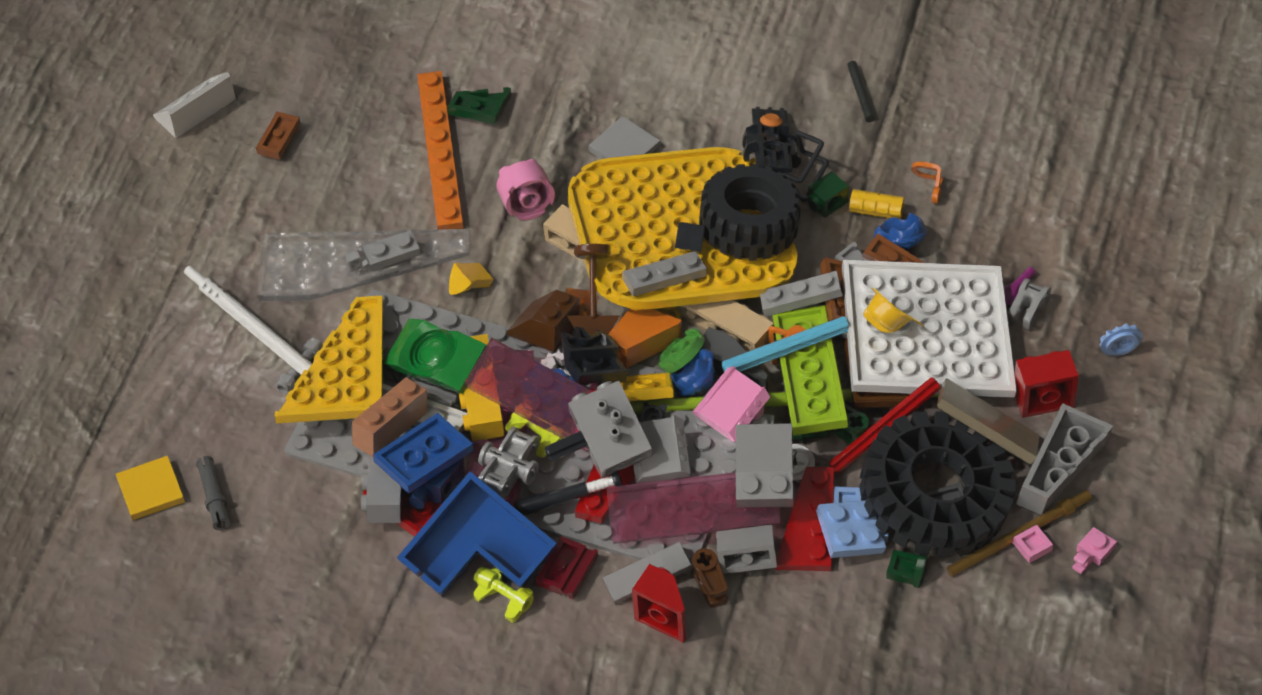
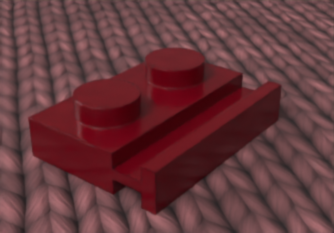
M561 536L557 542V549L549 556L537 576L536 585L560 595L565 594L573 600L598 557V550H590L586 548V545Z

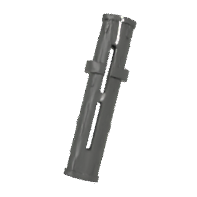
M203 456L205 465H203L201 458L196 461V465L206 496L205 507L211 514L213 528L215 530H224L221 521L224 522L225 528H228L231 524L226 511L227 500L222 495L213 458Z

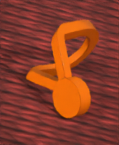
M914 162L911 171L921 178L936 180L932 193V203L939 204L941 186L943 184L940 166L929 162ZM926 168L937 171V175L925 174L917 169Z
M795 325L789 330L770 326L768 328L769 344L774 342L773 333L785 336L783 338L804 331L805 328ZM777 358L772 360V365H778Z

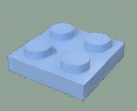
M866 501L818 505L816 513L830 558L882 554L885 551L886 545L882 533L875 526L877 517H869L864 507Z

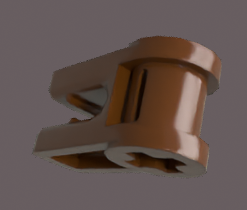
M703 548L697 550L692 557L693 578L710 608L726 604L728 602L726 594L727 585L717 555L711 549Z

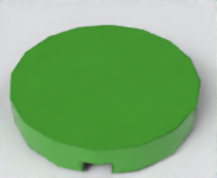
M694 328L685 331L684 334L686 336L684 338H675L664 349L659 359L661 362L658 363L664 372L673 373L681 369L699 352L705 337L698 329Z

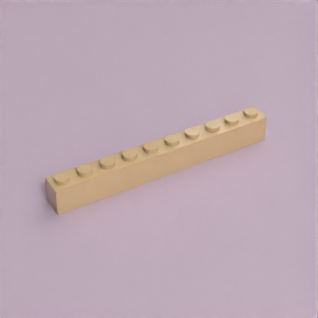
M562 204L543 224L545 240L577 258L574 255V246L580 244L570 209ZM728 300L674 307L680 312L681 318L705 332L708 327L733 336L746 352L769 344L768 328L774 326V323L768 317L750 310L743 303Z

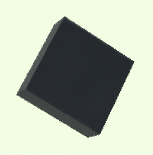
M679 222L675 248L701 252L705 226Z

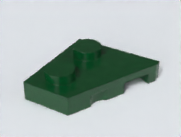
M503 87L502 93L488 94V89L457 91L448 105V115L496 124L511 97V88Z

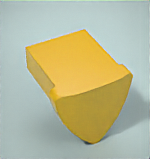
M454 263L449 278V294H462L471 288H488L494 279L480 263Z

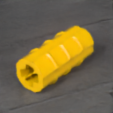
M853 189L849 212L873 215L874 217H886L887 219L893 217L901 219L905 197Z

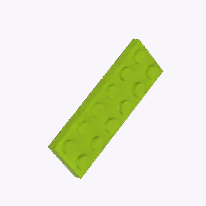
M825 305L790 310L772 315L774 327L789 330L795 325H800L807 330L828 322ZM775 333L776 341L785 337L783 335ZM829 338L779 357L793 435L848 427L832 339Z

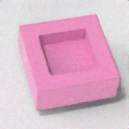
M1038 525L1013 537V544L1028 563L1053 550V544Z

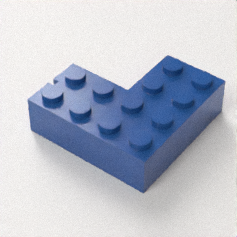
M470 471L398 555L397 559L443 597L478 554L517 587L524 588L558 546L554 540Z

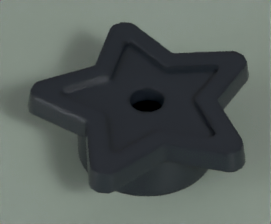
M644 403L641 416L637 418L638 421H651L653 416L656 417L655 420L665 418L667 405L663 404L657 407Z

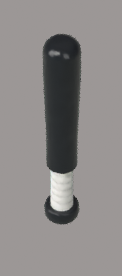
M614 471L610 477L588 483L581 482L517 500L514 503V508L523 516L589 496V493L613 486L620 488L623 486L619 471Z

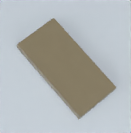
M948 378L944 380L937 403L939 409L1025 462L1033 463L1037 457L1039 434Z

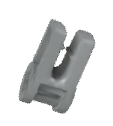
M1025 278L1008 312V323L1015 324L1017 319H1020L1023 309L1029 306L1023 318V328L1030 331L1041 310L1044 309L1048 302L1051 287L1038 286L1031 283L1030 279Z

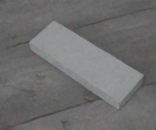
M680 542L603 577V581L615 605L632 597V588L649 564L667 569L674 577L692 569Z

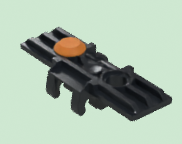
M758 106L752 108V125L745 129L742 138L744 161L748 162L750 154L755 152V164H758L759 167L765 168L767 166L773 168L774 172L792 173V169L797 168L801 164V157L797 153L798 143L794 133H789L787 110H784V108L772 110V107L760 109Z

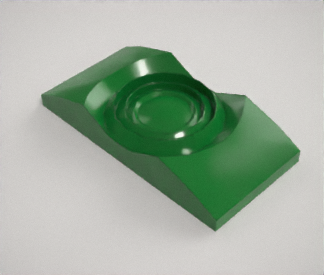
M408 319L385 358L383 365L463 394L489 347L461 332L442 329L426 320Z

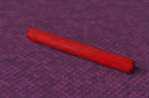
M932 377L929 378L829 462V466L834 467V472L837 474L841 473L870 448L873 439L876 440L878 432L886 425L891 427L893 420L903 415L908 417L941 389L937 380Z

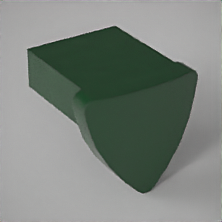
M893 549L886 572V579L911 584L913 587L920 588L926 574L928 556L923 554L915 555Z

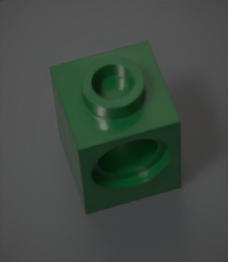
M831 171L808 186V204L813 211H818L826 218L848 203L849 186Z

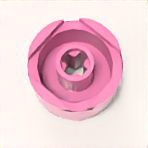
M535 159L517 162L500 169L496 188L509 215L517 216L519 220L535 219L546 212L545 208L549 203L552 205L554 202V188L543 167Z

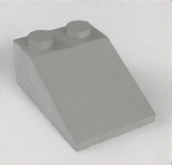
M792 424L736 425L737 508L793 507Z

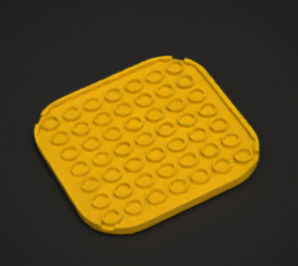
M709 147L604 158L583 166L581 172L576 177L573 176L568 187V205L579 244H606L611 246L609 257L596 260V279L594 280L596 291L612 303L638 311L641 309H657L760 297L761 294L770 288L788 284L795 274L797 264V250L794 242L777 256L772 254V257L768 259L757 258L756 261H749V258H741L740 260L735 259L731 254H728V256L722 254L719 248H713L708 243L709 240L703 238L702 251H696L707 268L705 277L637 296H632L622 279V273L625 270L694 252L692 250L675 248L678 223L685 222L699 225L701 195L706 182L718 171L722 173V170L729 166L735 168L738 164L751 166V164H755V158L753 157L748 162H745L739 150ZM751 209L736 210L751 215L763 214ZM584 259L589 276V260Z

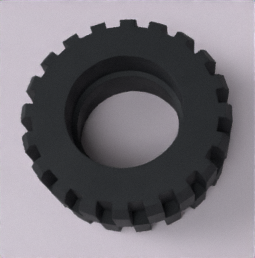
M738 164L735 168L729 166L724 168L722 173L718 171L704 185L701 195L699 225L705 226L704 238L709 240L708 243L715 249L719 248V251L724 255L728 256V254H731L735 259L740 260L741 258H749V261H756L757 258L768 259L772 257V254L777 256L790 247L797 237L802 204L801 196L794 183L790 179L786 180V176L783 173L774 172L773 168L767 166L762 168L758 164H751V166ZM751 209L763 214L751 215L736 210Z

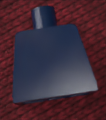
M464 457L412 492H406L411 496L409 503L417 509H423L427 501L442 504L465 476Z

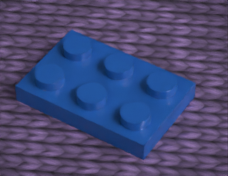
M436 413L374 453L373 460L406 492L410 493L473 451V443L439 413Z

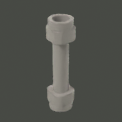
M311 338L303 346L304 352L302 356L310 362L312 358L314 359L315 354L322 349V342L316 338ZM291 368L287 374L283 373L279 377L275 387L279 392L287 395L289 391L293 390L296 379L300 374Z

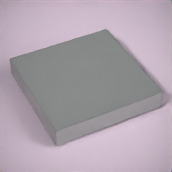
M622 116L590 143L588 147L591 153L600 159L651 154L660 147V140Z

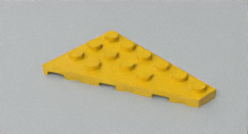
M382 295L356 297L350 309L342 316L341 324L336 331L332 330L323 343L322 349L315 354L314 362L310 368L303 371L296 381L293 390L289 391L286 395V402L279 411H275L276 424L357 418L383 396Z

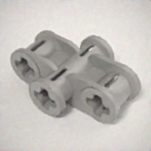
M513 426L508 431L499 449L494 447V444L491 442L485 443L480 451L478 463L482 466L486 465V467L479 475V479L504 500L509 495L518 478L522 479L524 484L530 485L535 479L539 468L538 462L534 460L530 462V460L538 450L540 437L537 435L529 436Z

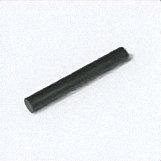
M850 61L847 67L866 122H873L875 115L857 62Z

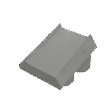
M673 414L670 418L639 422L652 448V456L633 464L636 483L639 485L689 477L688 442L683 419Z

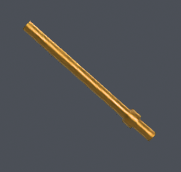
M1085 490L1071 499L1065 498L1057 502L1056 507L949 565L946 567L948 574L953 577L1013 544V537L1035 525L1041 528L1061 516L1067 517L1073 514L1076 508L1092 500L1090 492Z

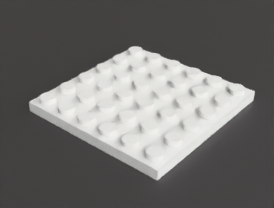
M843 260L842 278L845 315L849 322L847 339L852 391L911 394L932 377L937 380L940 386L948 378L975 396L1015 397L1016 383L1001 266ZM871 288L876 289L897 309L922 323L924 327L911 320L895 332L886 333L876 329L863 316L864 310L875 295Z

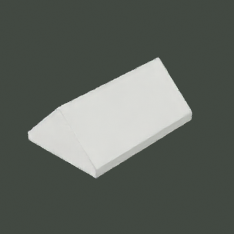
M225 72L212 76L153 114L154 118L175 138H178L236 100L230 74Z

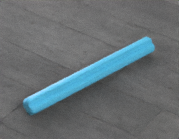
M842 316L729 358L722 362L723 371L725 372L727 368L735 366L736 370L741 372L848 332L849 322L846 317Z

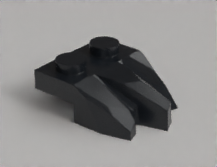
M574 326V336L561 332L566 370L577 385H589L591 383L608 381L613 383L614 381H625L627 379L628 370L617 357L619 346L610 335L600 330L595 331L594 335H590L583 327Z

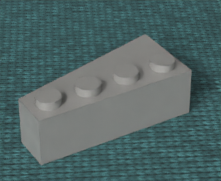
M1062 403L1022 485L1016 504L1042 515L1107 444L1113 425Z

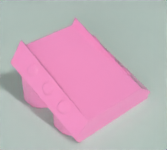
M735 366L726 369L694 409L693 414L723 436L735 442L736 425L749 424L751 421L759 420L764 415V405L770 396L764 386H759L737 371Z

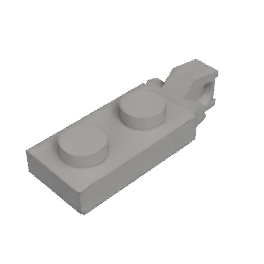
M409 230L359 247L355 251L346 254L345 257L350 272L361 268L374 271L419 256L420 248L412 231Z

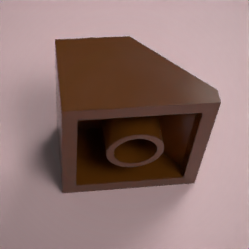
M554 290L533 301L507 330V335L554 352L561 344V332L570 334L574 329L567 316H579L580 298L566 292Z

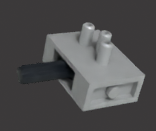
M608 381L599 385L597 390L590 394L584 392L574 396L571 399L572 402L568 403V406L579 432L545 447V453L550 461H555L586 447L601 479L611 475L614 471H620L652 456V448L620 381L614 383Z

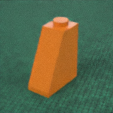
M629 309L608 335L619 346L617 357L627 369L663 351L675 338L679 337L681 339L682 320L654 309H641L638 311Z

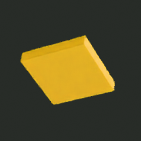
M669 372L627 376L625 381H620L629 401L674 398L671 373Z
M168 456L116 473L132 521L185 502Z

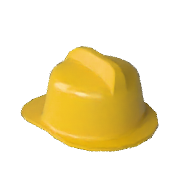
M871 288L875 295L864 310L863 316L876 329L886 333L895 332L911 320L924 327L922 323L897 309L876 289Z

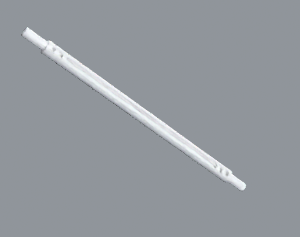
M192 266L185 268L184 274L199 286L201 292L238 321L299 374L310 368L312 363L237 302L212 279L205 278Z

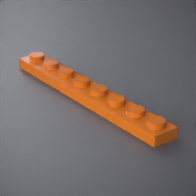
M442 71L417 74L438 232L464 229Z

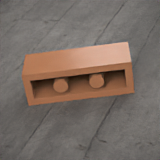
M407 377L404 378L352 421L353 446L373 457L374 453L393 442L427 413V389Z

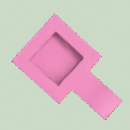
M1093 527L1078 543L1076 550L1078 553L1073 559L1076 563L1072 566V569L1083 574L1092 562L1100 566L1116 548L1117 541Z

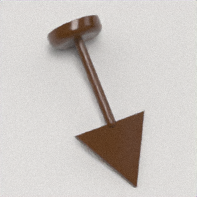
M581 244L574 246V255L577 258L589 260L590 316H567L573 328L574 326L583 327L590 335H594L597 330L609 334L620 315L597 316V295L594 281L596 279V260L610 256L611 246L606 244Z

